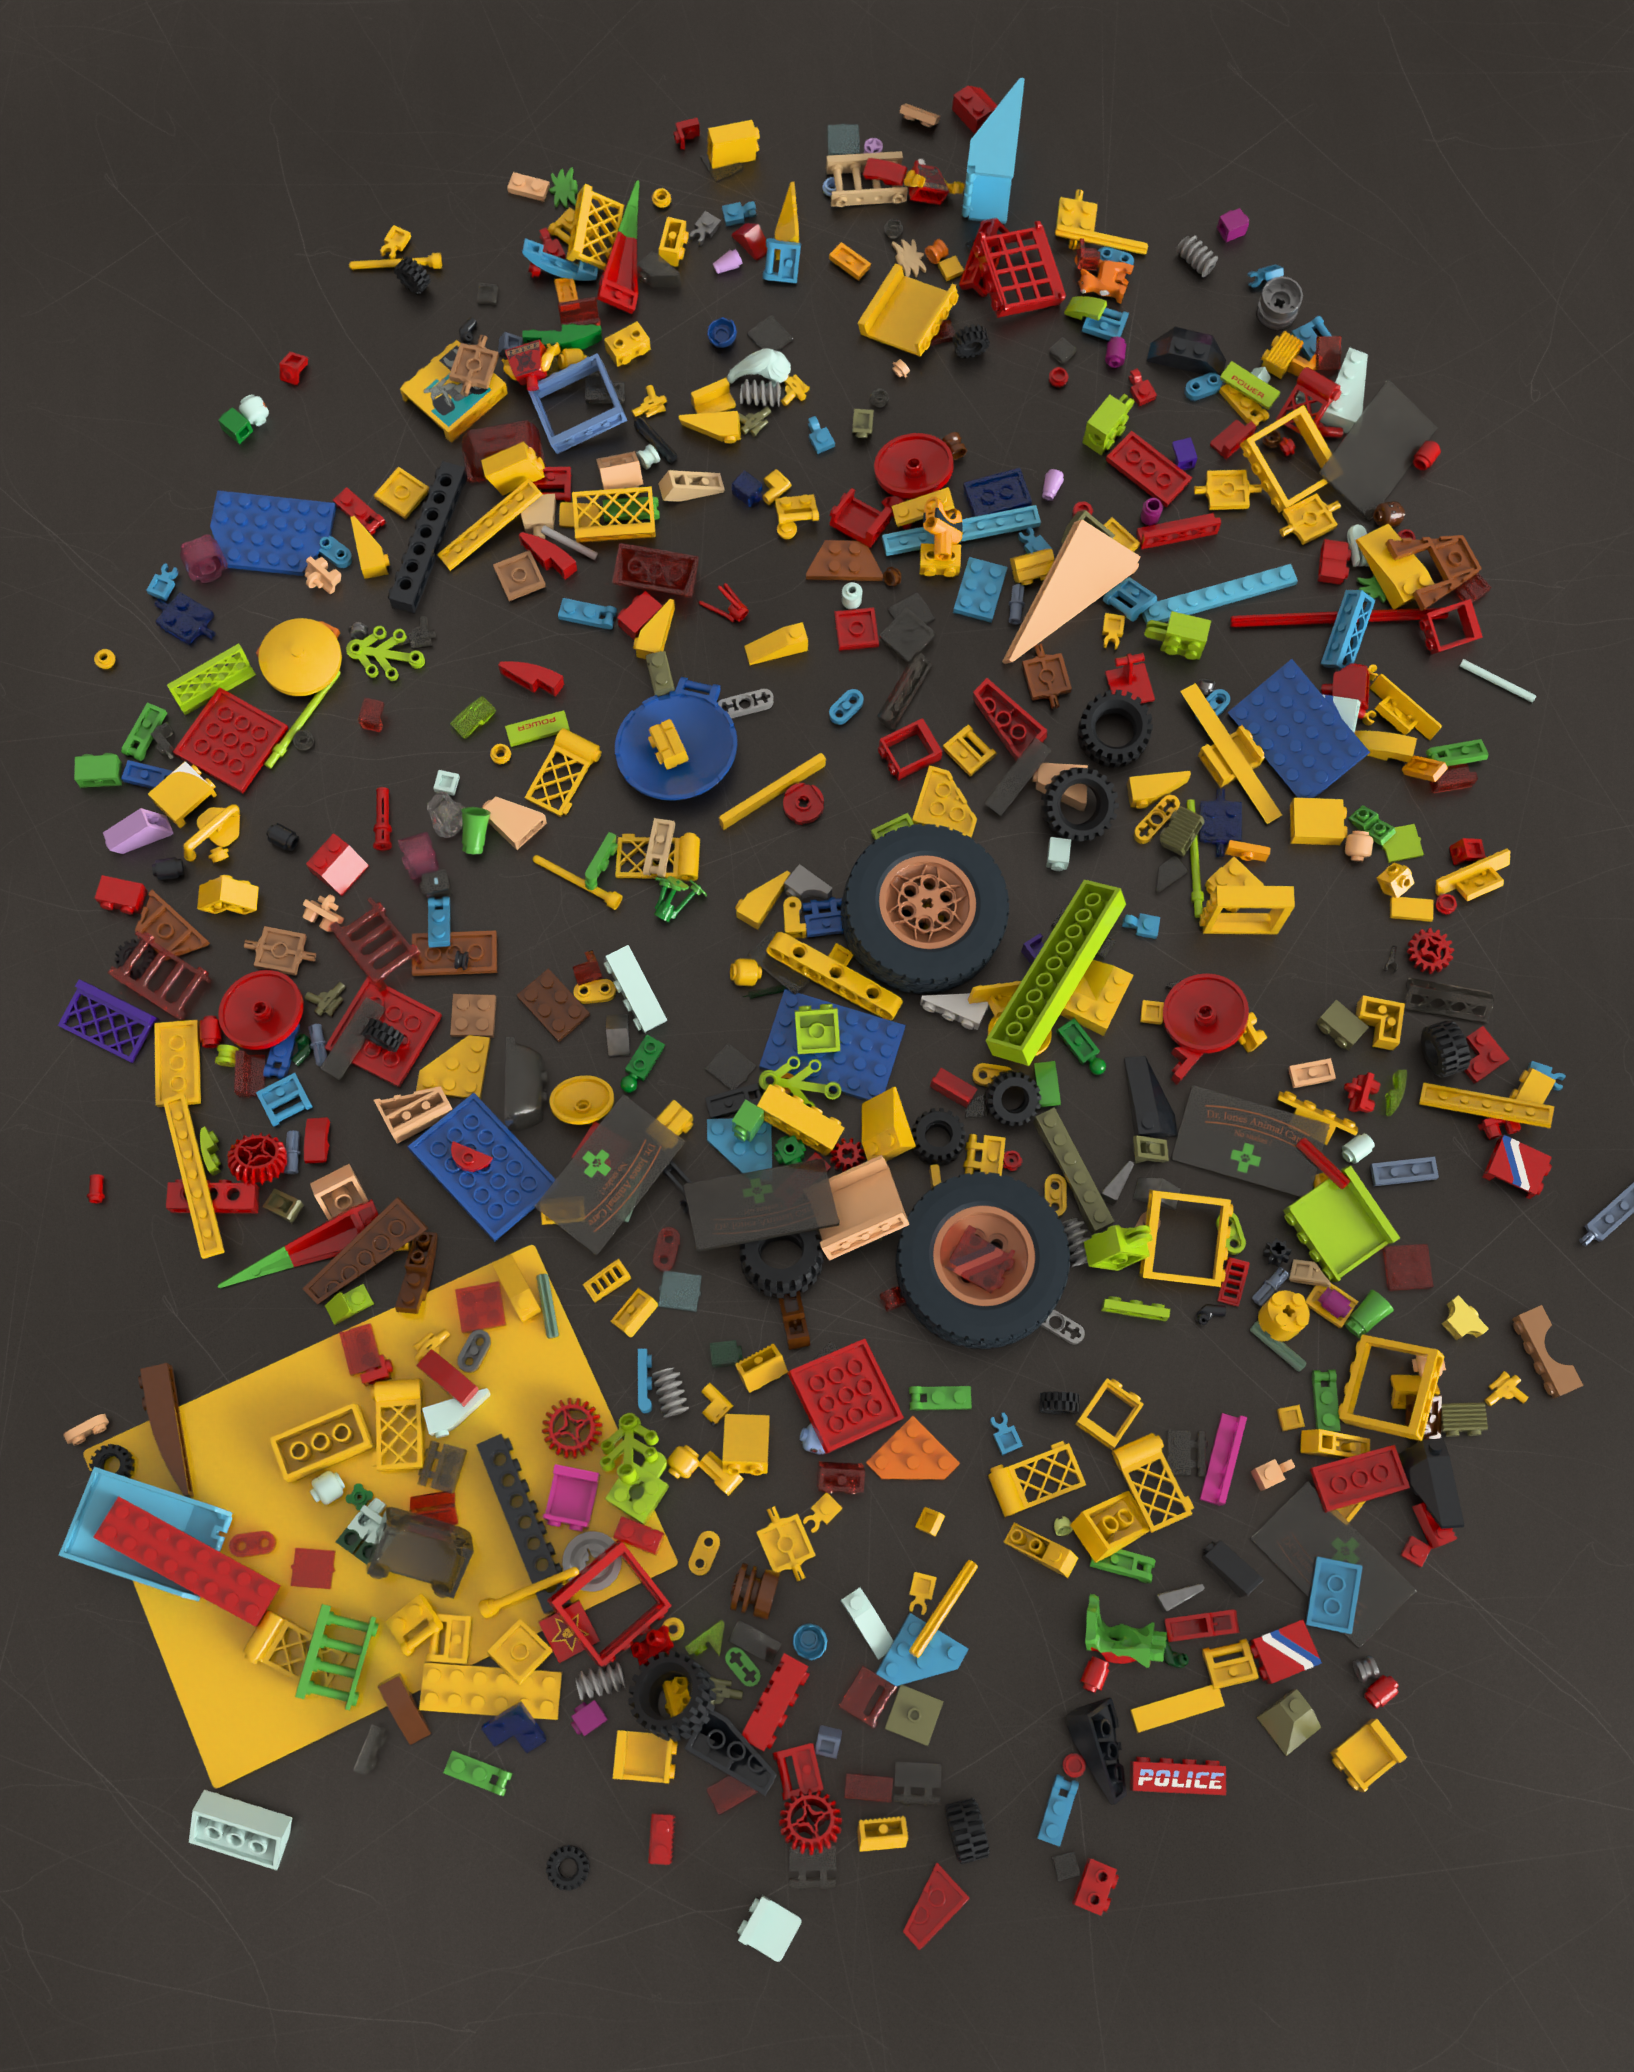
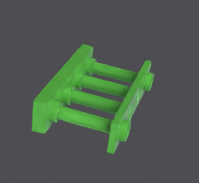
M322 1604L295 1697L305 1699L306 1694L310 1695L313 1693L345 1701V1709L350 1710L351 1705L356 1706L359 1692L355 1690L371 1636H376L379 1623H376V1617L372 1616L369 1623L334 1615V1612L330 1611L331 1606ZM335 1624L366 1632L363 1645L360 1646L328 1638L326 1634H323L325 1626ZM324 1647L360 1655L356 1669L320 1661L321 1658L317 1657L319 1648L324 1649ZM317 1670L353 1678L350 1691L345 1692L314 1684V1681L310 1680L312 1671L317 1672Z

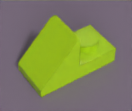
M362 1284L345 1294L339 1292L325 1307L334 1325H337L374 1305V1302L365 1285Z

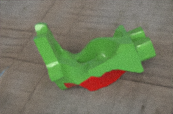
M1090 1594L1089 1606L1087 1608L1086 1649L1100 1652L1107 1662L1122 1664L1138 1661L1146 1668L1150 1667L1151 1661L1163 1662L1164 1648H1166V1632L1154 1631L1155 1623L1153 1622L1140 1629L1131 1628L1121 1623L1114 1627H1108L1100 1616L1099 1597Z

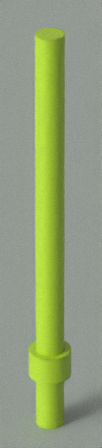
M340 671L327 687L315 694L281 742L274 746L272 749L273 753L264 763L267 768L271 769L279 757H283L287 751V746L341 675Z
M1187 800V809L1196 813L1195 800ZM1196 836L1190 846L1193 884L1191 900L1194 903L1195 917L1200 918V914H1203L1202 902L1204 901V892L1201 891L1198 838Z

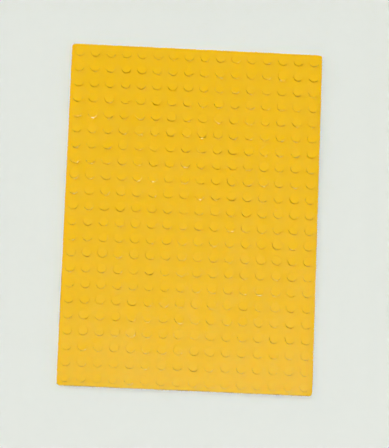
M529 1245L512 1253V1256L542 1311L536 1277L540 1274H547V1271L536 1247ZM505 1256L427 1292L426 1300L421 1302L418 1314L396 1312L394 1307L179 1407L194 1497L191 1499L233 1513L231 1516L233 1519L228 1532L220 1531L219 1536L225 1537L220 1552L281 1585L268 1610L311 1634L314 1632L322 1604L331 1606L330 1611L334 1612V1615L369 1623L372 1616L376 1617L375 1622L379 1623L376 1636H371L355 1690L359 1692L356 1706L351 1705L350 1710H346L345 1701L318 1695L316 1698L306 1694L305 1699L295 1697L299 1682L261 1661L255 1664L245 1659L246 1653L243 1650L257 1627L200 1597L199 1601H195L133 1581L214 1788H220L387 1707L378 1689V1685L398 1673L401 1674L409 1692L414 1694L420 1691L424 1662H429L426 1661V1654H429L431 1635L416 1646L414 1652L407 1656L401 1651L400 1644L385 1623L387 1619L419 1594L424 1595L436 1614L472 1617L467 1664L431 1663L474 1665L490 1657L487 1651L519 1619L536 1634L542 1632L538 1621L555 1613V1611L545 1615L536 1593L499 1608L496 1615L484 1618L480 1612V1601L487 1598L499 1599L532 1585L476 1444L499 1434H502L504 1438L509 1437L514 1449L510 1453L512 1458H517L522 1471H519L521 1480L526 1479L530 1492H527L530 1501L534 1500L539 1512L535 1515L538 1522L543 1521L547 1533L544 1534L547 1543H552L556 1553L552 1557L555 1564L560 1563L562 1570L564 1551L569 1542L576 1536L584 1532L596 1531L604 1533L614 1540L613 1536L621 1516L638 1522L605 1499L619 1478L617 1469L623 1464L624 1452L614 1461L615 1467L612 1470L604 1471L602 1469L600 1460L607 1455L603 1453L601 1443L609 1439L618 1428L550 1278L549 1282L559 1336L556 1338L547 1337L542 1312L524 1322L519 1318L492 1266L494 1263L507 1257ZM445 1328L450 1336L438 1347L440 1349L439 1355L475 1384L479 1390L488 1388L491 1396L459 1426L449 1431L448 1436L442 1438L432 1437L429 1434L422 1410L423 1468L377 1471V1466H372V1452H376V1401L371 1399V1386H375V1384L365 1386L361 1381L360 1374H364L368 1368H382L379 1355L383 1354L386 1359L391 1360L394 1370L390 1372L392 1379L389 1380L421 1378L423 1390L422 1408L453 1399L450 1394L446 1393L416 1366L419 1362L414 1356L418 1351L412 1346L421 1341L430 1331L434 1335L433 1337H436ZM484 1330L491 1338L489 1350L476 1371L472 1373L462 1371L457 1363L462 1348L473 1331ZM478 1339L476 1344L478 1346L483 1345L484 1339ZM472 1358L466 1360V1365L469 1366L473 1364ZM568 1398L572 1399L573 1404H575L577 1398H580V1406L585 1401H588L589 1407L587 1410L593 1406L596 1408L592 1416L595 1414H600L601 1416L595 1423L601 1422L603 1424V1427L596 1428L597 1431L602 1432V1436H594L599 1441V1444L596 1445L591 1442L590 1445L593 1451L590 1452L586 1447L583 1449L586 1456L583 1457L580 1451H578L577 1459L573 1458L572 1452L569 1453L568 1459L564 1458V1451L559 1456L556 1455L555 1452L558 1447L550 1450L548 1447L553 1441L545 1443L544 1438L549 1436V1434L542 1433V1429L549 1428V1426H545L542 1423L543 1420L550 1421V1418L546 1416V1412L554 1414L555 1411H553L551 1406L555 1405L557 1409L561 1408L560 1400L565 1405H568ZM356 1403L360 1407L374 1448L289 1483L285 1481L269 1438L347 1405ZM408 1406L402 1412L409 1421L416 1415V1406ZM381 1408L382 1418L386 1422L396 1414L392 1408ZM569 1411L574 1420L588 1418L582 1412ZM563 1414L556 1421L554 1432L563 1427L565 1423ZM399 1415L391 1426L399 1433L408 1422ZM568 1418L570 1428L567 1432L571 1431L575 1438H577L575 1428L578 1427V1424L574 1426ZM150 1421L88 1448L83 1453L89 1468V1463L92 1464L93 1460H90L91 1457L96 1455L95 1451L97 1449L101 1450V1446L114 1444L124 1447L132 1454L131 1458L135 1462L132 1464L135 1468L134 1471L130 1472L132 1475L130 1479L184 1496L160 1454ZM590 1424L580 1432L582 1442L585 1441L590 1433ZM410 1426L402 1436L411 1443L416 1438L417 1431ZM388 1427L382 1434V1440L388 1445L397 1434ZM571 1437L557 1439L563 1445L576 1446ZM399 1438L391 1448L400 1455L408 1444ZM621 1438L618 1442H616L615 1446L617 1447L623 1441V1439ZM411 1448L402 1458L407 1463L417 1462V1452ZM388 1450L382 1456V1465L392 1464L397 1456ZM503 1454L495 1458L497 1466H502L506 1462V1456ZM110 1457L104 1463V1470L116 1473L120 1468V1461L117 1457ZM555 1464L600 1474L589 1529L583 1528L582 1532L569 1529L570 1525L562 1523L560 1527L547 1525L548 1521L543 1519L553 1481ZM326 1471L337 1472L345 1485L343 1495L328 1505H324L321 1501L316 1503L310 1493V1490L313 1489L312 1480ZM506 1476L503 1480L504 1486H512L515 1481L514 1476ZM358 1483L362 1484L366 1491L373 1493V1498L365 1506H368L375 1498H378L387 1505L379 1516L386 1520L392 1510L403 1516L401 1524L397 1528L400 1530L380 1557L374 1570L336 1543V1540L360 1512L356 1509L355 1505L346 1502V1496L351 1494L354 1490V1485ZM516 1496L512 1499V1506L514 1508H518L523 1504L521 1496ZM654 1510L645 1526L665 1534ZM522 1518L520 1527L522 1529L529 1528L532 1523L531 1518ZM666 1534L657 1556L625 1544L650 1578L678 1564ZM532 1538L529 1541L528 1546L530 1550L539 1548V1538ZM589 1549V1561L586 1562V1565L590 1564L595 1559L591 1555ZM541 1559L537 1563L539 1571H545L549 1566L547 1559ZM622 1559L621 1570L616 1580L610 1586L595 1592L579 1590L570 1598V1601L573 1603L580 1600L584 1610H587L641 1582ZM569 1580L563 1581V1584L565 1585ZM557 1584L546 1588V1591L548 1593L554 1592L557 1589ZM427 1619L407 1634L409 1640L429 1625ZM442 1622L443 1629L440 1630L438 1655H444L447 1622ZM331 1624L330 1626H325L323 1634H326L328 1638L362 1646L366 1632ZM288 1628L284 1635L286 1645L298 1642L297 1631ZM301 1634L302 1640L308 1639L306 1636ZM281 1640V1642L279 1643L278 1647H282V1646H283L282 1640ZM311 1640L303 1643L306 1656ZM300 1644L287 1647L290 1661L303 1657ZM284 1649L275 1651L270 1661L277 1665L286 1663ZM331 1651L324 1653L323 1657L325 1662L336 1664L340 1655ZM345 1652L347 1655L341 1666L356 1669L360 1655ZM304 1660L291 1663L295 1675L300 1676L302 1674ZM288 1665L282 1666L289 1671ZM324 1671L311 1675L314 1684L323 1686L326 1682ZM335 1674L329 1688L349 1692L353 1678Z

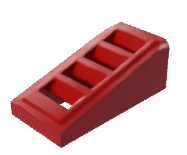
M1231 1257L1226 1260L1224 1267L1225 1280L1221 1282L1217 1302L1239 1307L1250 1265L1249 1262ZM1231 1266L1240 1268L1242 1271L1232 1270ZM1229 1275H1233L1236 1277H1240V1280L1238 1281L1228 1277ZM1227 1283L1238 1286V1289L1226 1287ZM1224 1292L1235 1294L1236 1298L1224 1296Z

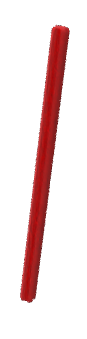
M1420 608L1372 610L1368 622L1420 620L1419 616L1441 608H1427L1424 611H1421ZM1338 612L1237 615L1230 618L1231 627L1335 623ZM1449 612L1432 617V619H1446L1449 616Z

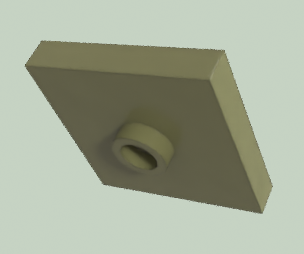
M900 1685L885 1729L928 1746L944 1701Z

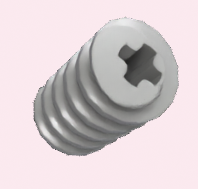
M1196 235L1191 238L1187 236L1178 244L1176 252L1181 254V257L1186 259V262L1191 264L1198 274H1202L1203 278L1215 267L1218 256H1214L1211 259L1213 252L1209 251L1206 253L1207 246L1200 248L1203 242L1198 241L1195 243L1197 240Z
M746 379L744 384H741L740 404H743L746 399L747 404L750 405L754 399L755 405H758L760 400H762L763 406H766L769 401L771 407H774L777 401L779 407L780 383L777 382L775 387H773L772 382L769 381L768 385L765 386L764 380H761L760 385L757 386L755 379L751 385H749V381Z
M1078 1218L1062 1222L1065 1229L1064 1232L1067 1235L1070 1254H1072L1069 1261L1075 1262L1071 1267L1088 1262L1084 1241L1090 1238L1083 1237L1088 1230L1080 1229L1085 1224V1221H1078Z
M667 1368L652 1374L653 1378L658 1379L654 1382L655 1387H661L656 1393L659 1396H663L658 1400L659 1404H665L661 1408L662 1413H667L663 1418L679 1415L689 1409L688 1406H682V1403L687 1399L679 1396L685 1391L684 1389L677 1388V1386L682 1384V1381L675 1380L680 1375V1372H673L674 1368Z
M618 1661L615 1663V1669H612L610 1664H607L606 1671L604 1672L598 1666L597 1674L590 1668L588 1676H585L584 1672L580 1671L579 1678H576L581 1701H584L585 1693L592 1699L594 1691H596L598 1696H602L603 1689L608 1694H611L612 1686L617 1692L621 1690V1684L626 1689L623 1671Z

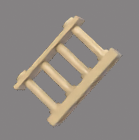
M902 151L827 156L826 174H834L836 191H833L831 194V207L906 202L907 187L892 185V188H881L880 180H872L873 189L862 190L860 172H864L868 158L887 160L902 165ZM841 173L853 174L855 190H843Z

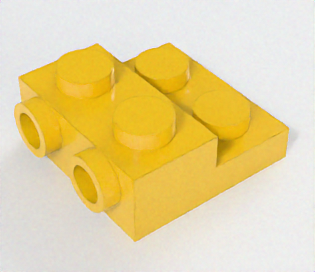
M1235 857L1218 869L1204 885L1209 894L1214 892L1217 885L1264 886ZM1240 908L1225 909L1227 911H1231L1232 913H1236Z

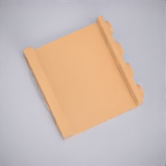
M882 1155L803 1190L808 1200L813 1202L811 1206L814 1210L813 1213L816 1216L815 1219L822 1238L820 1245L829 1260L909 1225L890 1168Z

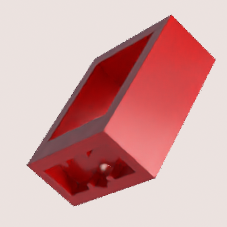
M1471 599L1419 616L1420 628L1424 631L1426 647L1431 655L1483 637ZM1457 609L1466 638L1440 646L1432 617Z
M923 718L881 738L878 747L880 756L888 762L887 766L891 775H895L898 781L941 760L943 752ZM917 734L929 755L900 769L889 747Z

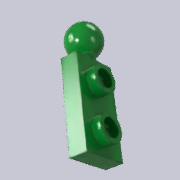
M1075 1018L1057 1030L1059 1036L1082 1065L1089 1061V1069L1093 1074L1100 1075L1106 1070L1105 1061L1095 1057L1099 1054L1100 1050Z
M649 1035L645 1036L625 1068V1072L630 1075L623 1077L620 1082L623 1091L633 1092L637 1088V1079L644 1082L664 1050L665 1044Z

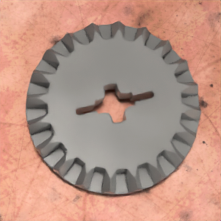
M596 1531L584 1532L576 1536L569 1542L564 1551L562 1560L563 1570L577 1567L580 1572L587 1566L586 1562L589 1561L588 1549L591 1555L597 1558L615 1541L608 1535ZM621 1556L615 1559L580 1590L595 1592L610 1586L616 1580L621 1570Z

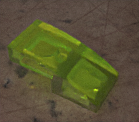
M481 696L465 708L450 724L463 738L467 739L479 724L484 725L497 710L485 697Z
M1398 1070L1393 1075L1394 1090H1390L1385 1095L1386 1116H1391L1396 1111L1403 1098L1407 1081V1070Z

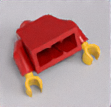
M1351 663L1334 673L1333 684H1322L1321 692L1323 695L1359 700L1361 704L1358 718L1362 719L1365 725L1370 726L1374 721L1370 720L1368 716L1374 718L1376 712L1369 711L1366 713L1369 703V682L1378 676L1377 673H1373L1376 671L1377 666L1373 664L1368 668L1365 665Z

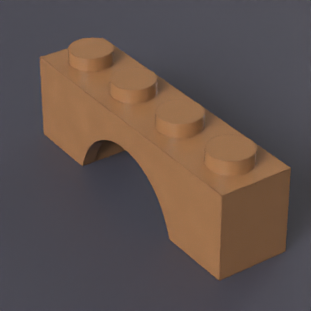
M1542 1305L1513 1318V1327L1516 1333L1521 1335L1524 1341V1349L1534 1360V1368L1542 1376L1545 1382L1544 1388L1553 1399L1583 1386L1573 1365L1557 1363L1547 1353L1545 1335L1552 1324Z

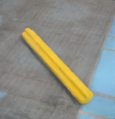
M1057 224L1055 229L1056 236L1143 255L1146 254L1148 244L1075 227Z
M968 1560L909 1649L913 1656L917 1658L921 1656L978 1568L977 1564L973 1561Z

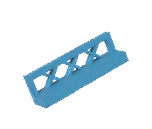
M1363 590L1345 591L1321 661V665L1324 667L1341 670L1355 662L1375 600ZM1364 600L1367 602L1365 610H1363ZM1359 619L1360 625H1359V628L1357 629L1356 623H1357V620ZM1351 638H1353V645H1352V647L1350 646V640H1351ZM1345 656L1347 658L1346 666L1343 665Z

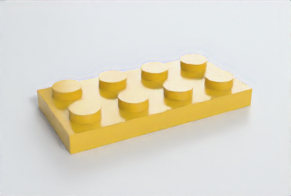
M187 1020L155 1023L156 1106L164 1107L163 1099L182 1093L185 1094L188 1105L201 1104L199 1021Z

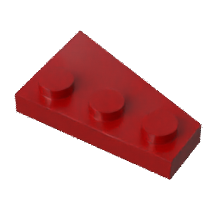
M936 1863L918 1903L903 1930L904 1934L919 1950L970 1899L938 1863Z

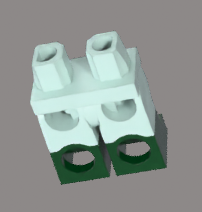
M375 1498L368 1506L364 1505L336 1540L337 1544L373 1570L394 1537L399 1533L400 1530L397 1528L403 1519V1516L394 1510L391 1511L386 1520L379 1516L387 1505L378 1498Z

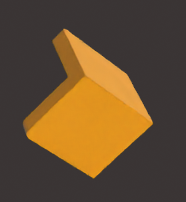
M1314 354L1311 360L1308 361L1297 356L1292 359L1288 372L1298 377L1306 367L1316 371L1321 357Z

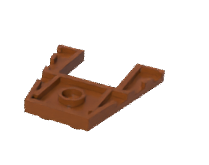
M1464 535L1440 536L1438 539H1431L1430 537H1422L1419 540L1403 538L1400 541L1388 539L1385 543L1394 560L1428 550L1444 581L1418 589L1413 593L1421 611L1427 609L1482 569Z

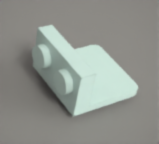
M762 1895L760 1900L755 1898L749 1909L752 1915L748 1922L743 1920L737 1931L740 1934L738 1941L752 1946L779 1962L782 1960L801 1924V1919Z

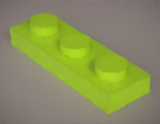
M1112 1296L1104 1299L1101 1311L1160 1321H1167L1170 1316V1309H1166L1165 1305L1153 1303L1151 1306L1143 1305V1302L1138 1300H1130V1303L1123 1302L1121 1298Z

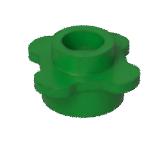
M358 1483L354 1485V1490L351 1494L346 1496V1502L352 1503L360 1511L373 1498V1493L366 1491L363 1485Z

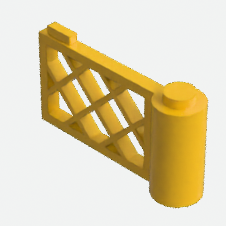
M562 728L555 739L553 748L524 797L525 800L559 817H562L563 814L567 815L572 806L570 801L588 768L593 762H597L601 756L600 746ZM556 752L564 756V763L553 764L552 759ZM575 763L583 765L580 772L571 773L569 765ZM567 766L569 776L558 779L555 769ZM553 770L556 780L544 783V773ZM571 779V789L562 792L560 782ZM557 784L560 793L548 796L546 787ZM544 789L546 797L538 800L531 797L535 790ZM561 797L563 803L560 809L557 810L551 807L550 800Z
M685 833L680 838H672L671 844H675V849L669 854L668 861L673 865V873H666L664 879L672 876L683 881L697 880L700 838L694 833ZM622 834V837H618L616 878L656 879L658 877L657 874L644 875L640 869L644 865L646 853L641 848L649 844L650 837H635V834ZM623 843H631L635 849L626 855L622 851ZM639 851L645 858L636 865L630 858ZM626 861H629L634 866L629 872H621V866Z
M421 1378L376 1381L375 1386H371V1399L376 1401V1452H372V1466H377V1471L423 1468V1390ZM408 1406H416V1415L409 1421L402 1412ZM381 1408H392L396 1414L386 1422L382 1418ZM400 1415L408 1423L398 1433L391 1424ZM410 1426L417 1431V1436L411 1443L402 1436ZM389 1427L397 1435L387 1445L382 1440V1434ZM399 1438L408 1444L400 1455L391 1448ZM411 1448L417 1452V1462L407 1463L402 1458ZM388 1450L397 1456L392 1464L382 1465V1456Z
M1150 1433L1112 1450L1113 1458L1121 1470L1151 1533L1192 1515L1191 1510L1194 1509L1189 1496L1184 1497L1162 1453L1161 1448L1164 1445L1160 1436H1155L1154 1433ZM1160 1460L1164 1468L1162 1475L1149 1471L1151 1463ZM1135 1470L1145 1473L1142 1483L1133 1482L1129 1473ZM1147 1474L1160 1479L1156 1490L1144 1486ZM1162 1480L1172 1484L1174 1489L1171 1496L1159 1491ZM1142 1489L1155 1494L1151 1505L1142 1502L1140 1498ZM1157 1495L1170 1499L1166 1511L1154 1506ZM1172 1501L1182 1504L1185 1512L1179 1515L1169 1512ZM1152 1510L1165 1514L1162 1523L1153 1525L1150 1519ZM1167 1515L1173 1517L1171 1519L1166 1520Z
M1061 1441L1051 1445L1052 1450L1009 1467L1004 1468L1001 1464L990 1469L991 1473L988 1474L1004 1517L1011 1516L1086 1486L1069 1443L1064 1444ZM1066 1450L1069 1457L1066 1466L1055 1461L1057 1454ZM1040 1459L1050 1462L1046 1474L1035 1469L1037 1461ZM1053 1464L1065 1469L1061 1480L1049 1475ZM1023 1467L1030 1470L1026 1482L1017 1477L1015 1469ZM1068 1471L1076 1474L1079 1481L1078 1484L1072 1486L1064 1482ZM1033 1472L1045 1477L1041 1488L1029 1483ZM1047 1479L1059 1484L1055 1493L1043 1490ZM1027 1487L1039 1492L1036 1500L1029 1503L1025 1497ZM1042 1493L1047 1495L1045 1497L1040 1498Z
M267 1609L243 1650L246 1653L244 1658L255 1664L261 1661L299 1682L301 1675L297 1676L293 1673L291 1663L304 1660L305 1663L306 1653L303 1643L310 1641L313 1634ZM288 1628L297 1631L298 1642L286 1645L284 1635ZM301 1634L306 1636L308 1639L302 1640ZM281 1640H282L283 1646H282V1647H278L279 1643H280ZM300 1644L303 1657L290 1661L287 1647ZM325 1647L329 1650L322 1651L319 1648L317 1656L320 1655L321 1661H324V1653L332 1651L340 1655L336 1664L341 1665L347 1653ZM284 1649L286 1663L277 1665L270 1661L275 1651ZM288 1665L289 1671L282 1666ZM317 1670V1672L313 1671L312 1674L319 1673V1672H322V1671H321V1670ZM324 1671L326 1682L323 1686L329 1687L335 1674L330 1673L328 1676V1673ZM313 1693L310 1694V1695H312V1696H314V1697H316V1698H317V1696H318L317 1694H313Z

